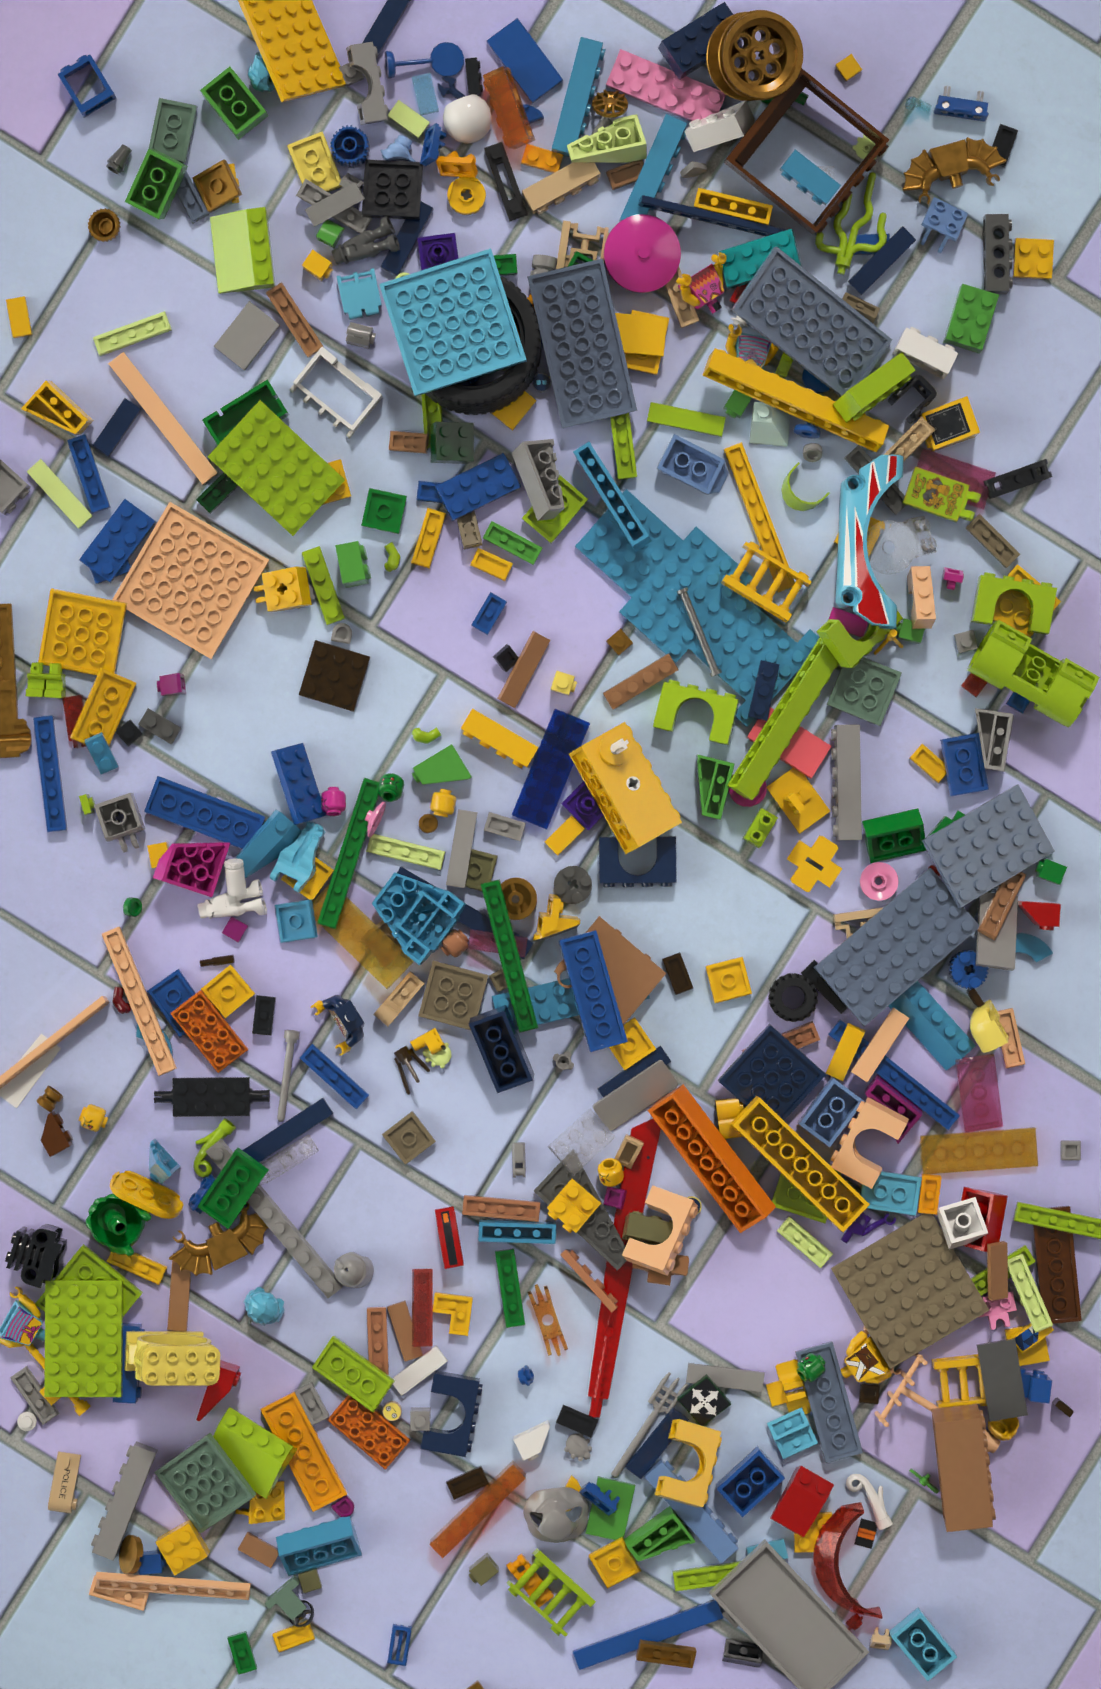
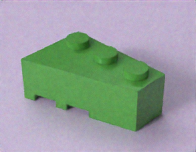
M671 1506L624 1539L627 1548L638 1562L659 1555L661 1552L670 1549L674 1550L688 1543H695L693 1534Z

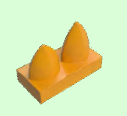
M455 150L447 156H438L436 160L440 176L476 178L478 174L476 158L473 154L459 157L458 152Z

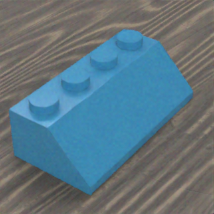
M350 1516L340 1517L337 1520L323 1522L316 1526L302 1528L301 1530L284 1533L276 1537L279 1557L288 1576L362 1556L356 1530Z

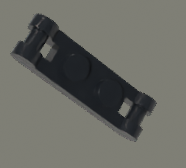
M1047 459L984 480V486H987L989 492L987 494L988 498L992 499L1053 477L1051 471H1048ZM1036 468H1040L1041 475L1038 476ZM999 482L1001 489L996 490L994 483Z

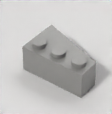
M975 708L984 767L987 770L1005 772L1014 715Z

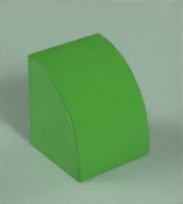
M328 219L321 226L316 238L326 245L335 248L345 228Z

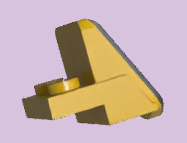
M549 894L547 913L539 912L537 932L533 937L534 942L559 935L580 925L581 920L577 916L561 915L563 912V902H561V899L556 894Z

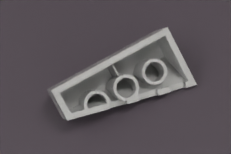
M554 439L524 441L512 452L538 521L554 519L565 508L562 489L558 484L560 476L559 470H556L555 465L557 460L556 453H553Z

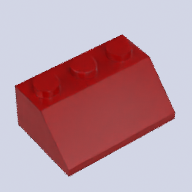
M964 1187L961 1201L976 1197L988 1234L963 1246L987 1252V1244L1000 1242L1008 1196Z

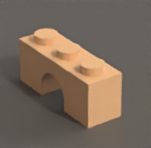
M911 566L907 575L908 593L913 595V606L911 609L912 629L932 628L936 620L930 566Z

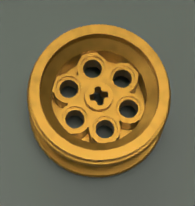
M754 10L733 14L724 19L715 28L709 39L706 50L708 72L715 85L731 98L741 101L775 98L791 87L801 71L803 45L800 36L787 19L771 11ZM757 31H759L761 34V39L759 41H757L755 38V33ZM739 38H742L744 42L742 48L737 44ZM771 44L773 47L774 54L770 53L769 47ZM755 52H759L758 56L760 57V59H755ZM736 58H739L740 60V66L738 68L734 65V61ZM768 63L772 66L770 73L766 71ZM751 70L755 74V77L752 81L748 77V74Z

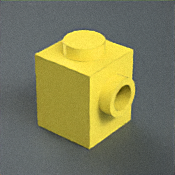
M556 671L551 690L569 696L570 692L574 693L577 681H574L575 676Z

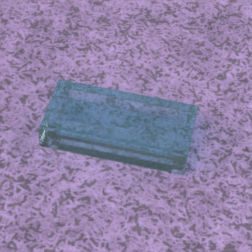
M431 73L413 76L412 81L420 115L439 112Z

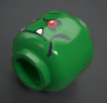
M394 773L384 774L378 786L379 796L387 802L400 799L403 793L404 780Z
M809 1353L797 1363L798 1369L796 1371L803 1381L814 1382L825 1373V1360L820 1355L816 1356L813 1353Z

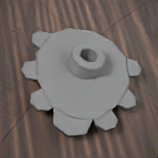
M578 1433L568 1437L564 1450L571 1454L572 1459L578 1457V1460L582 1461L583 1458L586 1460L590 1459L591 1454L589 1451H592V1447L588 1446L590 1440L585 1439L583 1434Z

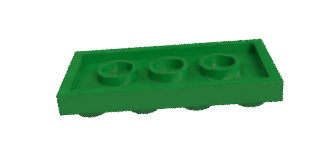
M237 1148L197 1207L229 1229L269 1169L240 1148Z

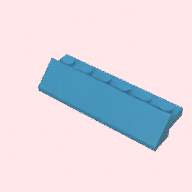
M918 981L888 1006L890 1009L895 1008L909 1017L905 1024L906 1027L945 1070L961 1061L976 1046Z

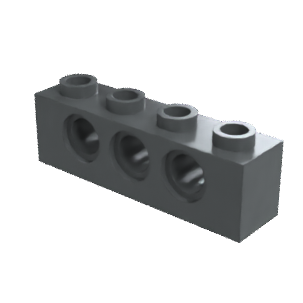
M985 214L983 217L984 290L995 294H1007L1013 286V279L1009 277V270L1012 269V258H1009V250H1012V239H1009V231L1012 230V220L1009 219V214ZM1000 231L1003 236L1002 239H996L993 232ZM994 250H1000L1003 257L1000 259L996 258L993 254ZM1000 269L1003 272V277H996L994 270Z

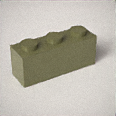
M633 1211L625 1218L622 1239L629 1240V1238L649 1245L661 1244L671 1235L673 1221H664L659 1216L647 1217L643 1216L641 1212Z

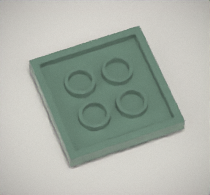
M862 657L859 660V664L853 668L841 667L827 705L881 726L902 672Z

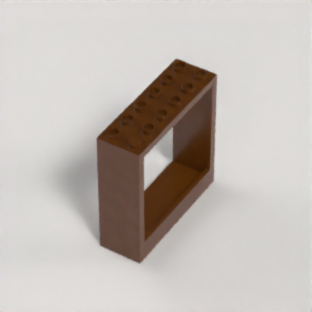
M801 68L797 79L791 87L773 98L724 163L813 235L824 230L828 224L826 222L828 217H834L840 209L839 203H844L853 193L850 189L853 186L856 188L864 179L862 174L865 171H870L877 161L874 160L876 156L880 157L887 150L889 139ZM805 87L875 143L872 150L813 224L743 168Z

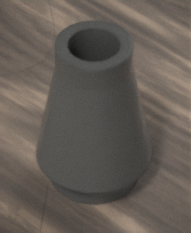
M122 144L107 160L108 164L106 167L119 175L124 171L132 150Z

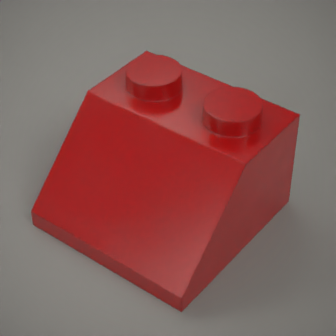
M1018 901V907L1034 925L1039 926V929L1054 930V927L1060 926L1061 904Z

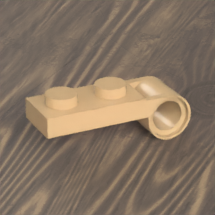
M410 971L373 1015L388 1027L425 983Z

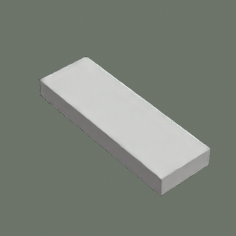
M436 1345L394 1376L395 1382L393 1385L402 1396L448 1362V1360Z

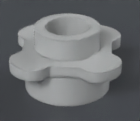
M569 1051L553 1056L557 1072L573 1069L574 1063L571 1062V1053Z

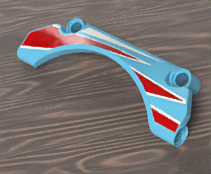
M880 455L859 469V475L847 477L840 486L835 601L839 608L847 609L848 607H853L855 614L871 625L879 626L882 629L896 628L897 606L880 587L871 569L867 551V532L870 517L878 500L894 482L903 477V456ZM848 481L855 485V489L849 488ZM844 594L849 597V599H850V602H849V603L844 602V600H843V595H844Z

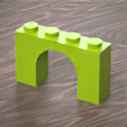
M986 572L978 577L971 622L991 625L997 599L1003 592L1014 590L1024 594L1030 602L1031 614L1028 632L1044 635L1050 633L1057 588L1052 587L1053 584L1041 582V585L1033 584V580L1022 579V582L1014 581L1015 578L1011 576H1003V579L996 578V574Z
M898 610L896 627L898 623L903 619ZM829 619L816 632L841 667L853 668L859 664V660L864 655L872 651V647L885 639V635L891 629H882L869 623L865 635L855 640L849 635L840 620Z
M670 679L668 683H663L653 723L654 728L673 732L680 707L688 700L701 699L710 704L714 713L709 741L729 745L739 705V699H735L736 695L725 693L722 696L718 695L716 690L706 688L705 692L698 690L699 686L691 684L684 687L680 686V682Z

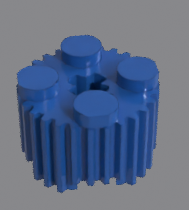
M346 125V127L342 126L339 132L336 131V135H333L330 148L334 159L339 165L348 166V168L352 166L354 168V166L358 167V165L361 166L365 163V159L369 156L370 145L363 131L357 130V127H352V125L350 127ZM351 143L354 148L352 150H348V148L345 147H348V144Z
M962 950V952H958V955L955 954V957H951L952 961H949L950 964L948 966L950 969L948 970L950 971V978L953 979L956 985L965 989L979 987L983 984L982 981H986L985 978H987L986 974H989L987 972L989 968L976 966V951ZM971 964V968H973L972 972H969L967 975L965 974L966 971L964 970V967H969Z

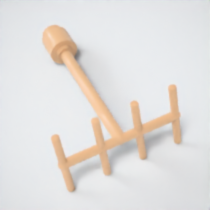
M919 1353L914 1355L916 1360L907 1374L901 1371L900 1375L904 1379L895 1393L887 1392L891 1399L882 1414L878 1411L874 1413L879 1422L885 1427L889 1426L885 1418L896 1403L899 1407L902 1405L898 1400L901 1393L930 1411L931 1409L939 1408L905 1387L907 1383L911 1386L915 1385L911 1377L919 1364H928ZM985 1429L988 1441L987 1452L994 1453L1000 1445V1440Z

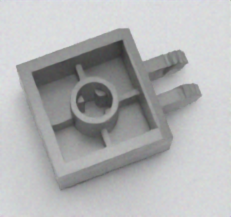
M133 793L94 805L107 842L118 839L124 853L128 850L124 837L130 835L132 846L135 849L139 848L135 833L145 830V826ZM118 812L124 815L121 823L120 820H116Z

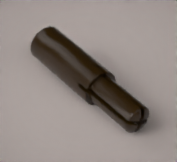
M234 955L200 960L201 967L235 963Z

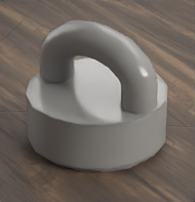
M816 443L805 445L803 448L804 459L809 462L820 460L822 457V447Z

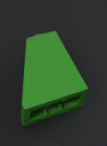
M452 744L413 767L415 772L411 773L416 782L419 783L421 781L423 785L472 778Z

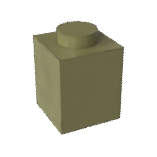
M486 1553L469 1567V1577L475 1584L478 1582L482 1586L499 1572V1567L490 1555Z

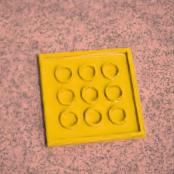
M51 588L38 662H42L46 666H49L50 663H61L62 669L98 675L100 668L115 673L127 603Z

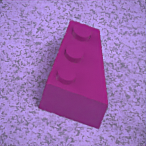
M876 1075L865 1089L867 1097L909 1119L899 1140L895 1139L899 1144L920 1119L922 1110L879 1075Z

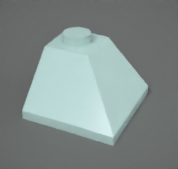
M754 402L749 443L788 446L791 415L766 403Z

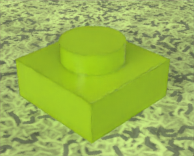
M89 794L79 796L84 815L94 813L95 802L93 797H90Z

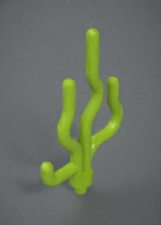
M870 172L868 175L863 204L866 213L853 224L848 243L846 233L841 227V221L848 214L852 194L842 204L841 210L833 221V228L840 239L839 247L825 245L823 243V232H817L816 247L822 252L837 255L835 266L838 267L837 274L845 275V270L850 268L852 257L856 252H878L887 242L885 232L887 215L882 212L877 223L879 242L875 245L855 244L858 230L866 225L873 216L871 197L876 179L874 172Z

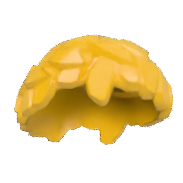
M1017 1417L991 1422L988 1420L989 1432L997 1439L1002 1441L1010 1440L1017 1433L1019 1427Z

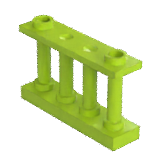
M536 1548L532 1553L536 1557L534 1559L535 1562L515 1585L511 1581H507V1584L510 1586L508 1590L515 1597L520 1595L552 1624L550 1629L558 1636L562 1634L566 1637L568 1634L563 1630V1627L582 1606L588 1604L592 1607L596 1601ZM545 1565L550 1570L548 1572L549 1575L528 1598L520 1590L535 1572ZM559 1578L564 1583L562 1585L563 1588L542 1611L535 1604L536 1600L554 1580ZM572 1591L578 1595L577 1601L558 1623L554 1622L549 1617V1614L568 1593Z

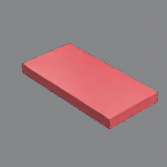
M771 707L769 710L767 721L774 711V709ZM758 719L746 738L755 742L767 721ZM800 726L799 730L790 739L789 746L780 755V760L811 779L832 746Z

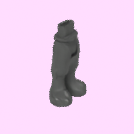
M387 216L383 217L380 220V227L377 229L364 231L362 234L347 240L342 245H338L339 248L332 250L336 264L338 265L343 262L348 264L349 262L367 257H375L384 250L399 251V241L396 235H394L395 230L390 219ZM388 236L385 240L374 243L376 239Z

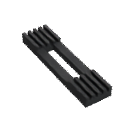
M503 142L485 147L484 150L509 221L527 216L528 213ZM504 163L516 197L508 200L496 166Z

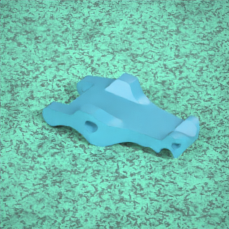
M307 822L306 827L302 829L297 840L280 852L277 863L270 874V879L276 882L282 873L297 880L293 890L301 892L316 872L315 855L320 840L325 834L324 828L314 822Z

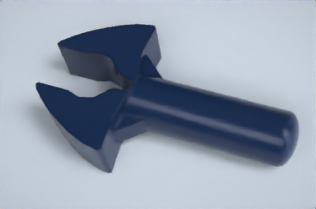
M442 77V80L449 84V88H443L438 83V89L443 98L446 94H451L456 99L465 97L463 93L455 88L454 84L457 82L455 78Z

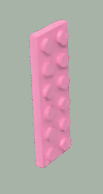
M622 49L619 51L606 83V87L618 90L623 94L688 121L701 120L711 114L718 113L726 97V94L687 76L679 80L672 70Z

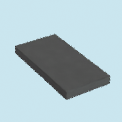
M1015 1338L976 1344L989 1421L1028 1415Z

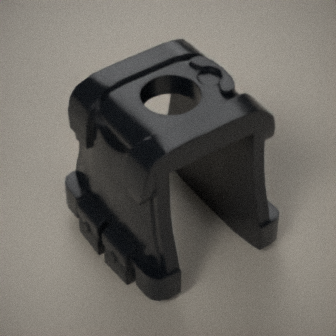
M921 375L914 376L902 390H897L888 399L892 406L912 386L925 398L905 419L909 424L920 416L921 410L927 407L937 395L936 390Z

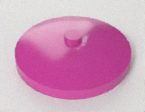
M644 214L630 216L620 221L610 231L604 245V263L611 278L622 288L636 293L652 292L666 285L677 272L681 259L680 243L673 229L663 220Z

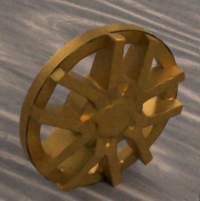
M605 89L602 93L598 92L593 98L592 108L600 116L614 118L623 115L627 111L628 101L625 94H620L618 90L614 92L606 91Z

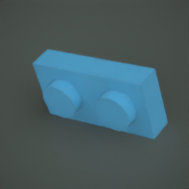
M102 732L85 739V744L100 774L118 768V763Z

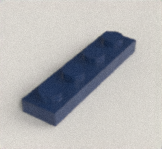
M660 1045L656 1050L597 1089L604 1098L658 1060H662L665 1065L672 1061Z

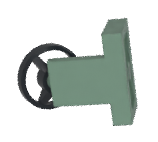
M294 1575L266 1599L265 1605L271 1609L275 1604H278L289 1617L291 1624L302 1628L309 1625L313 1620L314 1608L308 1601L300 1600L292 1591L300 1582L299 1578ZM304 1603H307L311 1610H305L307 1607ZM311 1613L307 1622L298 1625L299 1621L306 1617V1614Z

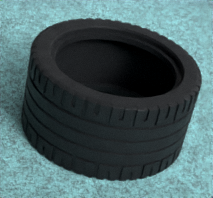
M503 276L500 278L514 322L520 332V341L527 361L511 366L501 377L484 385L464 386L454 384L426 393L436 404L439 403L441 407L447 408V410L460 414L464 413L465 415H483L488 412L493 413L495 410L499 411L503 407L509 406L511 402H515L519 396L521 397L524 394V391L528 389L529 384L532 383L538 371L537 367H539L541 359V337L537 316L527 296L521 292L519 287H516L513 282L508 281Z

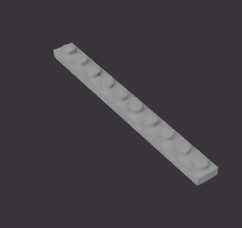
M222 1138L205 1151L220 1170L224 1168L233 1154ZM259 1184L248 1200L249 1205L327 1298L331 1297L344 1285L338 1282L332 1270Z

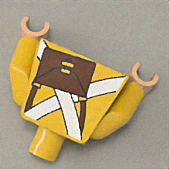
M865 1326L863 1327L864 1331H860L850 1341L846 1350L847 1356L844 1359L846 1366L840 1369L841 1374L846 1379L853 1375L858 1382L864 1381L879 1384L890 1378L891 1374L898 1375L902 1371L901 1369L894 1371L893 1368L890 1369L871 1336L867 1338L869 1333Z

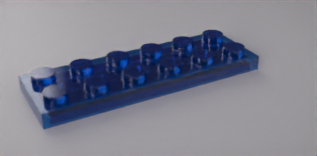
M554 709L512 816L544 829L548 828L574 764L569 753L582 745L590 725L589 722Z

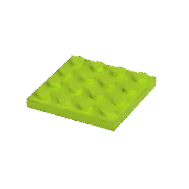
M84 1244L54 1279L123 1280V1317L143 1293ZM45 1292L35 1303L44 1312Z

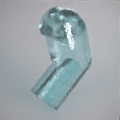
M914 96L906 99L905 107L908 110L916 108L929 114L932 105Z

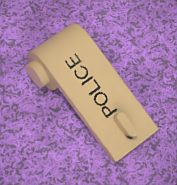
M58 1451L48 1510L70 1514L72 1510H76L78 1499L75 1498L74 1491L81 1455Z

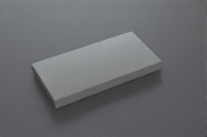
M986 892L979 897V926L995 893ZM1018 896L1015 897L995 940L977 931L976 966L1011 971L1015 969Z

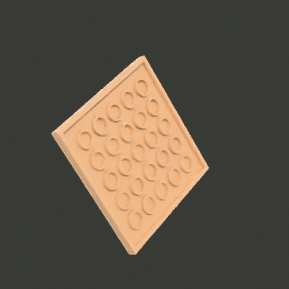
M169 502L112 600L127 603L126 610L212 659L270 560Z

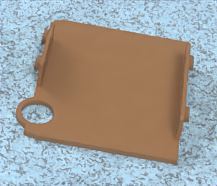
M599 916L585 933L597 931L622 1023L624 1024L666 975V972L650 960L651 957L649 955L643 954L623 937L618 929H614ZM563 959L557 965L554 972L557 974V981L562 987L571 988V985H564L560 981V974L567 970Z

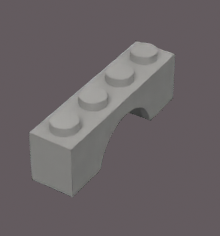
M373 42L348 46L346 50L350 68L359 70L368 82L367 97L357 106L360 124L383 122L387 120L388 107L386 104L384 105L383 97L385 96V90L380 83L381 69L380 66H377L376 62L378 57L377 48L373 46Z

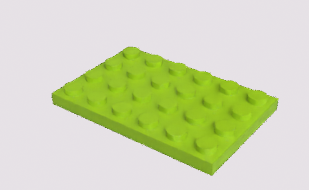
M261 400L208 455L211 461L292 536L345 481L338 472Z
M45 1280L44 1397H122L123 1280Z

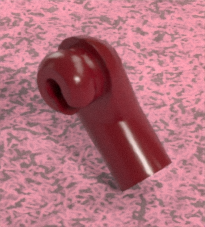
M115 986L112 1000L113 1005L119 1013H129L131 1006L122 999L123 987Z

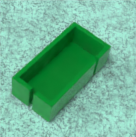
M268 379L220 408L224 415L220 416L215 411L202 419L217 445L220 444L259 400L281 420L289 416Z

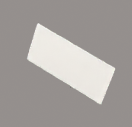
M41 1034L21 1059L48 1038ZM56 1045L2 1087L0 1089V1096L17 1108L61 1048Z

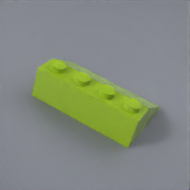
M266 207L244 209L210 217L218 294L275 287Z
M231 1407L227 1409L213 1435L252 1489L265 1499L268 1498L297 1451V1448Z

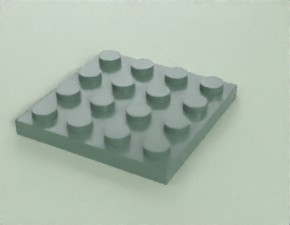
M211 1433L154 1472L200 1534L256 1495L255 1491Z

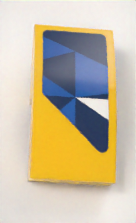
M1029 1323L1009 1339L1015 1338L1016 1347L1022 1354L1044 1339L1054 1329L1051 1326L1035 1333L1031 1323Z

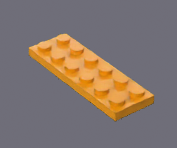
M293 1391L262 1407L260 1410L272 1433L297 1448L289 1462V1466L312 1511L314 1512L347 1495V1491L295 1392Z

